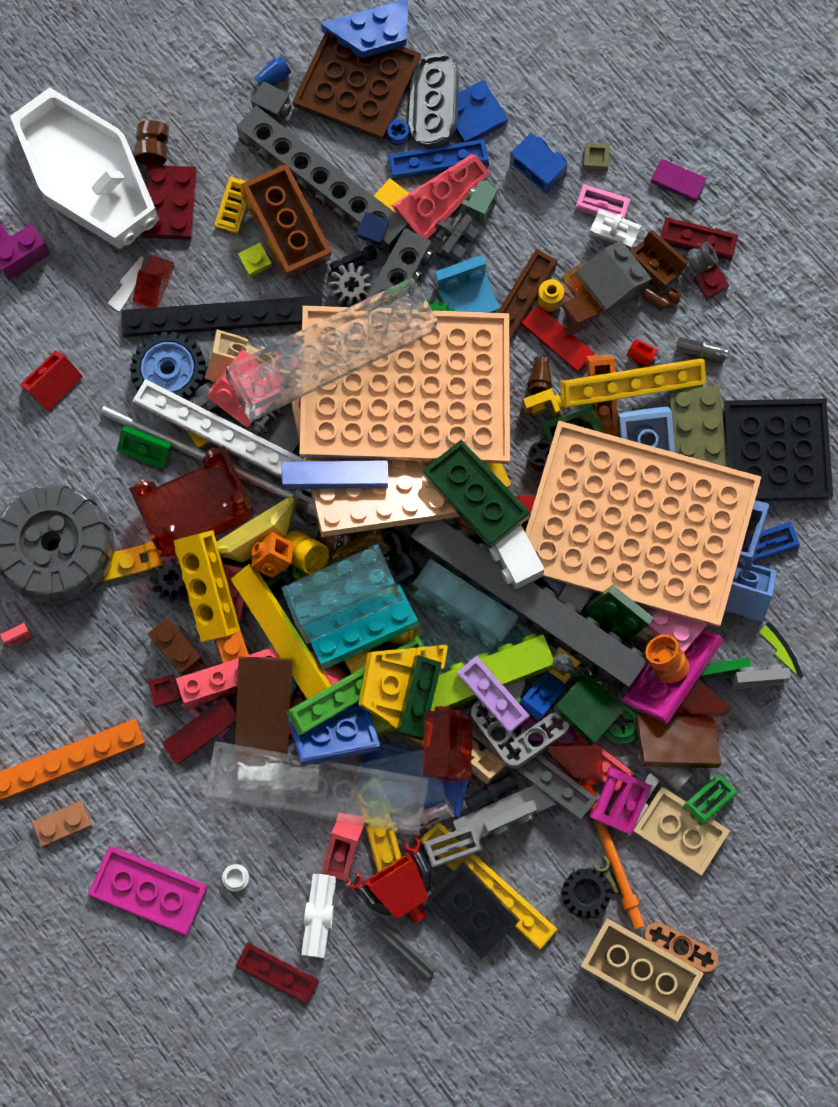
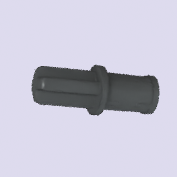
M679 337L676 351L698 356L699 359L703 357L724 363L726 356L716 354V352L727 354L728 347L706 343L704 339L701 342Z

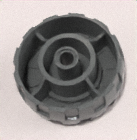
M49 484L44 488L34 487L21 493L20 497L13 503L10 502L0 514V574L7 584L21 596L37 603L65 605L68 604V601L88 596L95 590L94 587L100 580H104L107 576L114 552L112 528L100 506L85 493L58 484ZM59 543V547L51 551L52 547Z

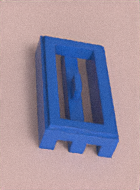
M792 522L763 531L761 539L786 530L789 531V534L760 543L757 551L791 539L793 542L756 554L753 563L800 547ZM754 534L744 538L743 545H745L747 553Z

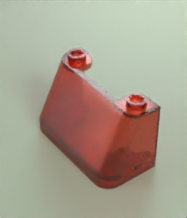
M224 446L207 451L203 458L204 466L158 487L152 481L142 480L136 483L134 487L129 488L161 557L176 555L174 540L211 530L217 536L249 521L254 516V510L248 494Z

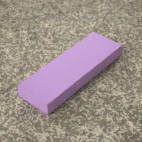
M477 656L456 673L509 734L529 717V714Z

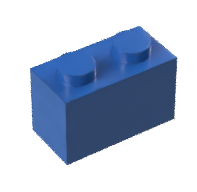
M532 133L510 155V164L546 194L567 172L568 163L564 156L558 152H553L544 139L535 137Z

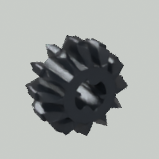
M171 558L170 565H167L162 560L160 562L163 567L162 569L158 567L153 568V572L158 576L150 577V582L155 584L152 587L153 592H160L159 599L161 600L165 599L168 595L170 603L174 602L176 595H178L181 601L184 600L182 592H188L182 579L180 563L176 566L175 558ZM171 576H175L177 579L173 585H169V582L166 581L171 580Z

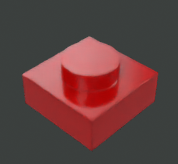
M636 338L626 356L632 358V361L638 365L649 367L659 349Z

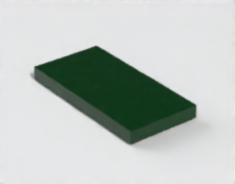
M462 439L421 471L422 476L490 549L531 517V512Z

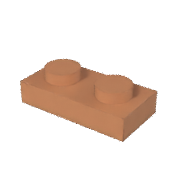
M83 801L32 821L42 847L92 827Z

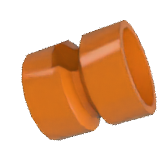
M659 635L653 638L646 646V657L662 682L676 683L681 681L689 672L690 665L688 659L673 636Z

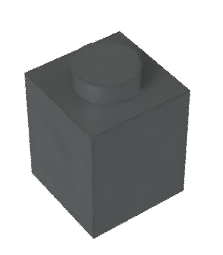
M264 81L251 100L252 109L255 106L259 107L278 123L281 122L282 118H287L292 108L288 93Z

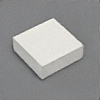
M105 171L91 189L96 195H110L125 177L120 171Z

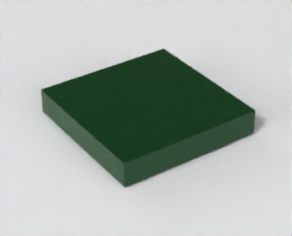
M587 672L552 708L591 746L625 710Z

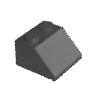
M622 241L604 248L574 273L604 312L638 297L652 279Z

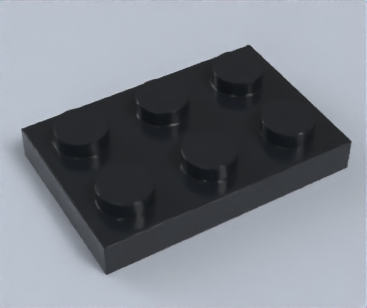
M462 862L428 896L429 898L426 901L480 959L520 921L465 862Z

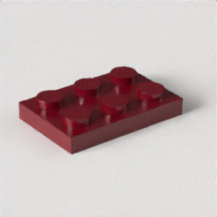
M147 165L145 185L160 220L156 222L153 228L142 232V238L192 240L197 180L196 167Z

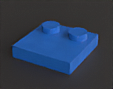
M484 80L459 92L456 132L463 142L477 140L508 123V118Z

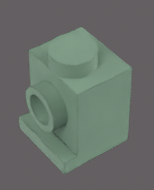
M486 180L479 181L477 187H472L467 199H464L462 214H468L473 219L484 224L497 200L498 189Z

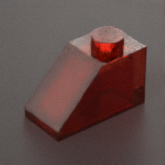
M697 679L675 713L679 716L685 715L686 717L726 716L732 707Z
M548 746V756L574 781H581L583 786L597 785V781H602V746Z

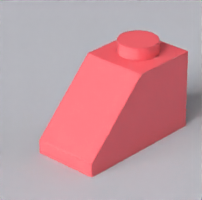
M339 814L331 833L321 874L335 876L337 879L347 882L360 844L365 822Z

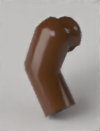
M648 287L642 298L657 308L664 309L676 306L680 302L681 292L676 288H671L667 293L659 294Z

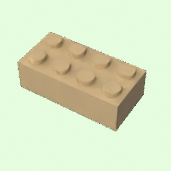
M608 918L603 922L579 967L584 972L673 1023L679 1021L704 974Z

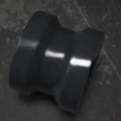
M543 441L536 442L530 447L528 451V464L533 470L538 472L544 471L551 445Z

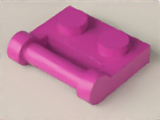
M609 767L606 774L608 775L607 781L595 810H591L589 817L632 835L652 785ZM618 780L622 781V784L613 803L609 816H607L604 813L607 809V806L614 792Z

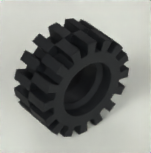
M592 868L578 869L572 872L563 884L561 893L563 904L576 917H583L585 919L596 917L609 904L611 887L607 882V878L603 877L598 870L594 871ZM589 883L595 887L597 896L592 903L584 904L577 899L576 889L580 884Z

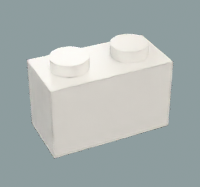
M521 525L493 548H489L494 561L499 560L503 567L501 573L507 584L511 583L515 590L542 577L545 569Z

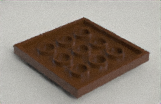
M328 32L324 34L293 99V107L383 141L387 134V128L393 121L410 84L413 72L421 60V53L400 47L360 58L350 48L339 44L338 38Z

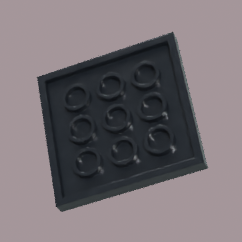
M827 398L724 401L727 467L761 476L755 498L756 501L832 500L833 484Z

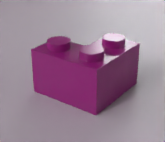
M0 223V270L8 281L50 255L45 242L32 224L10 237Z

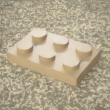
M661 787L633 830V833L701 877L730 830L712 818L701 827L698 824L699 820L697 818L693 819L690 816L691 812L689 810L685 811L682 808L686 802L664 787Z

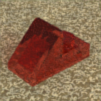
M150 254L144 271L140 269L138 271L133 302L149 308L158 307L175 267L174 262Z

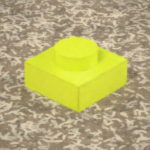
M261 243L238 253L249 277L272 267V263Z

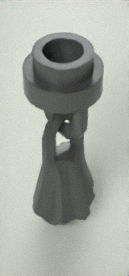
M557 653L553 658L552 667L561 672L571 673L570 678L574 684L586 672L594 678L593 671L588 667L575 668L570 656L567 654Z

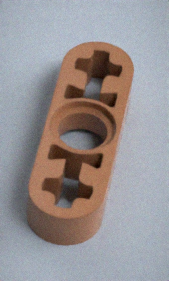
M651 923L644 931L645 940L703 973L714 970L718 965V955L712 948L662 923ZM659 928L661 929L660 934L666 938H669V933L674 935L668 944V950L663 947L666 944L665 941L658 939L656 942L652 941V935L649 934L650 930L655 931ZM676 940L687 942L689 949L685 955H678L674 952L673 945ZM694 946L699 948L695 953L701 956L706 953L710 954L709 959L713 961L712 965L707 964L705 967H702V961L696 957H693L692 962L688 960L693 953Z

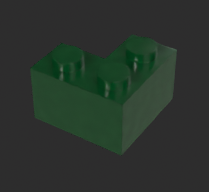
M594 403L586 404L548 419L542 425L550 445L552 444L558 421L606 434Z

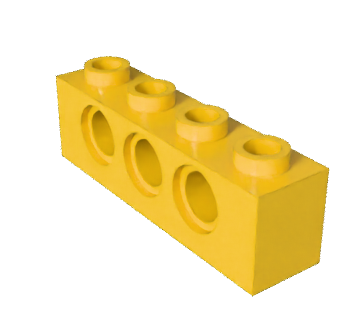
M211 530L174 540L175 553L179 559L182 579L187 588L189 604L193 610L196 630L201 642L240 632L214 531Z

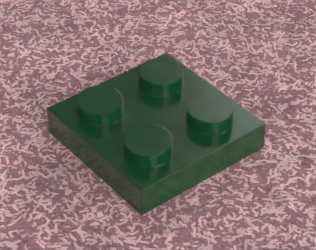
M613 584L587 603L581 611L586 617L597 621L601 626L600 628L607 634L612 632L622 639V644L647 627L653 619L649 613Z

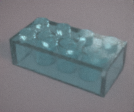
M378 544L282 587L296 627L306 644L403 600Z
M431 559L412 584L413 597L416 598L414 601L424 609L430 607L437 612L436 616L448 624L451 621L458 625V630L469 638L473 635L481 641L480 645L490 652L494 650L498 652V648L507 643L517 628L519 616Z

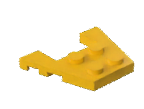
M448 645L368 653L358 705L397 730L414 656L420 655L442 662L441 670L445 666ZM427 723L424 740L408 738L422 747H431L435 723Z

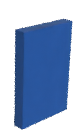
M356 703L302 735H298L288 717V724L300 765L305 766L380 751V743L370 713L360 707L359 703Z

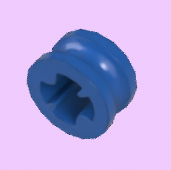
M394 120L389 124L387 137L392 144L402 145L408 140L409 127L405 121ZM399 129H402L403 135L398 134L397 136H394V130L398 131Z

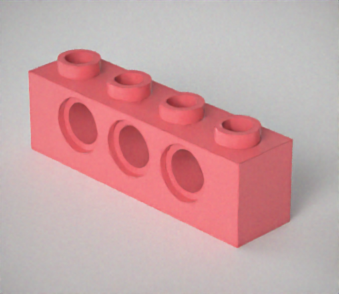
M274 647L244 656L280 658ZM238 659L176 678L185 711L220 700L224 696L236 695Z

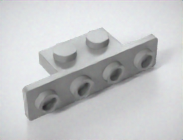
M532 785L455 820L453 825L456 831L474 825L479 839L492 833L498 836L509 831L510 825L519 822V825L525 824L534 819V814L557 805V803ZM468 833L459 836V838L462 841L471 838L472 834Z

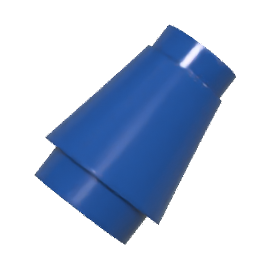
M282 56L277 59L274 57L254 78L259 86H261L263 81L273 85L287 79V75L292 72Z

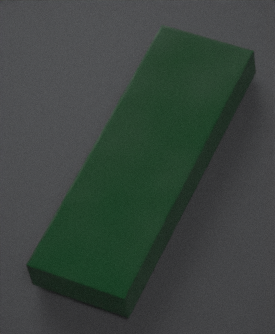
M420 655L414 656L396 733L417 740H424L442 662Z

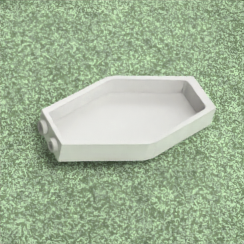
M48 88L10 116L37 185L45 201L52 208L118 249L131 244L142 232L150 230L160 220L127 140L118 128L52 88ZM105 171H120L125 178L110 195H96L91 189Z

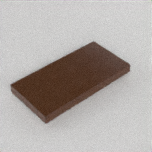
M239 656L234 763L287 764L289 716L286 711L290 709L292 658Z

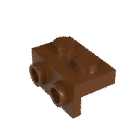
M654 230L648 232L645 239L630 250L652 278L650 281L661 291L677 280L688 264V261Z

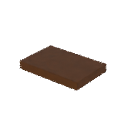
M637 715L635 723L642 766L719 768L721 766L714 717L672 716L668 724H665L647 715Z

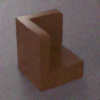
M583 294L564 302L561 306L565 314L572 321L564 332L565 335L568 337L586 329L598 314Z

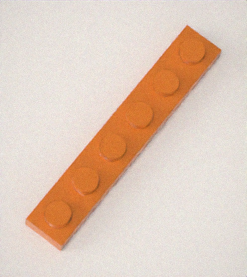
M137 719L127 721L0 771V802L145 745L146 743Z

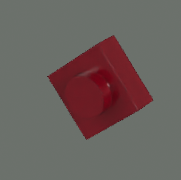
M717 265L694 277L696 285L706 300L729 288V283Z
M173 674L148 681L156 708L181 701Z

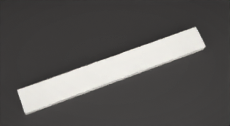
M146 379L133 399V403L280 478H282V462L304 461L303 458ZM303 489L311 493V489Z

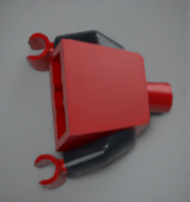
M414 837L417 844L415 848H409L405 841L404 847L408 854L367 880L359 873H355L360 878V882L357 885H353L350 880H347L351 888L358 890V895L370 909L385 916L393 914L396 919L407 914L413 924L421 921L426 916L420 904L428 900L427 891L431 887V868L424 853L420 851V840L417 837Z

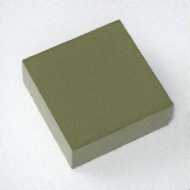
M585 142L583 169L608 171L610 144Z

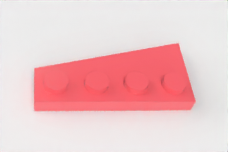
M471 154L391 206L402 219L408 222V228L412 232L428 239L437 230L434 226L438 220L445 221L467 198L471 188H476L479 181H483L490 173L477 155Z

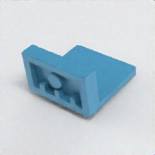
M483 255L435 271V284L443 303L447 302L449 304V309L454 308L457 312L493 313L499 310L498 302L486 275V262Z

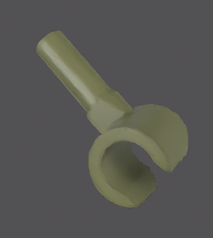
M603 856L607 866L600 869L594 861V870H598L603 877L607 878V882L610 884L613 894L619 892V889L609 871V859Z

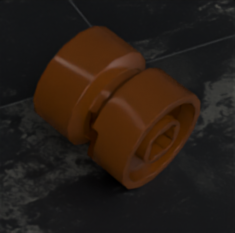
M155 120L139 122L136 133L138 142L135 144V160L144 165L165 164L167 161L168 148L166 144L169 139V126Z

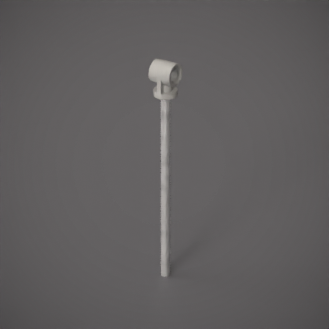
M104 406L100 415L169 442L174 449L286 499L296 493L298 495V502L295 512L303 509L301 515L309 522L319 525L312 494L311 496L307 495V491L297 489L294 492L289 489H282L281 485L109 407Z

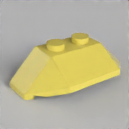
M294 493L218 540L217 546L220 557L244 562L250 558L252 562L253 556L251 551L256 542H260L271 532L285 538L291 532L298 495Z

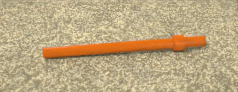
M588 775L578 777L580 786L596 797ZM596 802L595 805L591 808V810H592V809L595 810V807H596V805H597V802ZM593 819L623 899H621L624 910H628L635 930L642 928L645 924L638 909V905H640L636 894L633 895L608 827L606 824Z

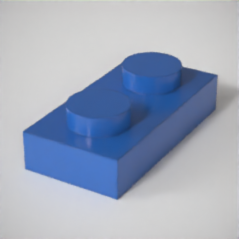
M549 671L544 672L519 704L539 721L567 685Z

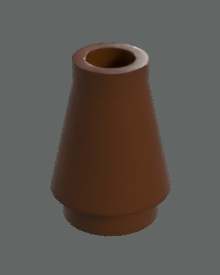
M544 356L534 358V364L527 383L529 392L533 395L552 388L549 359Z

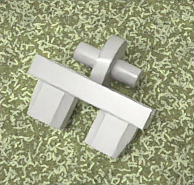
M599 209L589 233L612 243L622 241L631 250L641 225L622 218L623 215L617 214L616 216Z

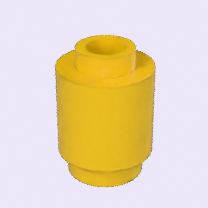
M546 280L539 287L538 304L548 312L558 310L563 303V285L557 280Z

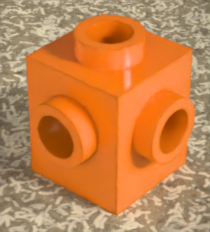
M271 532L253 546L251 551L253 556L251 567L264 575L274 578L281 571H285L291 564L293 543Z

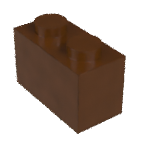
M166 618L148 633L152 642L181 677L191 674L204 663L201 656L169 618Z

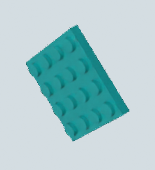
M376 548L344 561L340 577L328 587L312 591L304 590L295 583L293 585L296 589L288 595L323 670L420 627L419 621L399 583L389 576L385 566V559L378 554Z

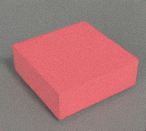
M22 623L0 634L7 647L11 648L30 639L32 634L29 628Z

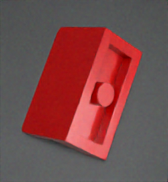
M55 350L20 386L26 393L33 396L46 411H49L83 376L65 355Z

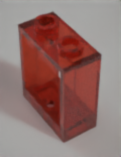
M436 706L435 711H425L423 776L445 782L471 781L472 717L463 715L461 710H451V707Z

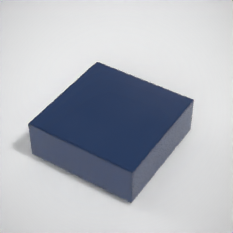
M365 212L357 231V238L381 245L389 225V220Z

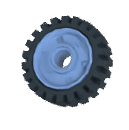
M161 332V336L154 334L151 336V340L146 338L142 341L143 345H139L136 348V354H133L132 364H130L131 378L137 392L146 379L187 400L194 396L195 391L204 385V382L206 383V362L200 348L197 347L192 339L189 340L183 334L179 336L176 332H172L171 335H168L167 332ZM165 368H175L173 373L169 375L163 374Z

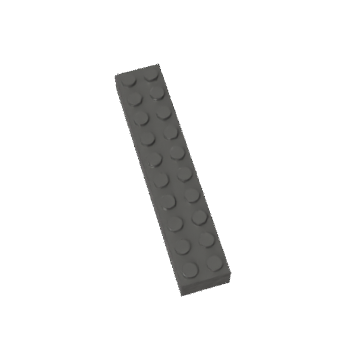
M447 519L421 522L411 535V550L533 634L536 633L537 636L544 635L549 645L556 650L561 647L580 661L581 667H588L593 671L594 676L606 682L623 696H626L647 663L642 652L634 647L629 649L623 645L622 639L612 632L607 634L600 629L601 626L597 621L590 617L585 619L578 614L579 610L568 602L563 604L556 599L557 595L546 587L541 589L534 584L535 580L515 590L511 583L507 584L501 573L503 567L499 560L494 561L489 548L482 543L477 545L471 541L470 535L460 528L455 530L449 526Z

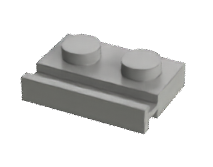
M782 665L766 666V670L756 671L755 667L740 668V672H736L731 680L733 690L783 686L791 679L790 668H782Z

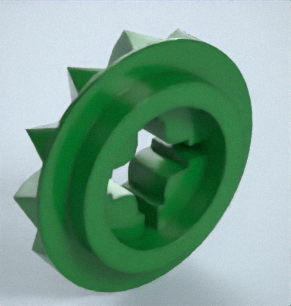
M619 702L625 708L620 717H622L623 721L632 722L625 725L624 734H622L619 726L614 725L609 726L603 734L613 743L627 744L638 737L635 719L637 715L641 714L625 706L623 702Z

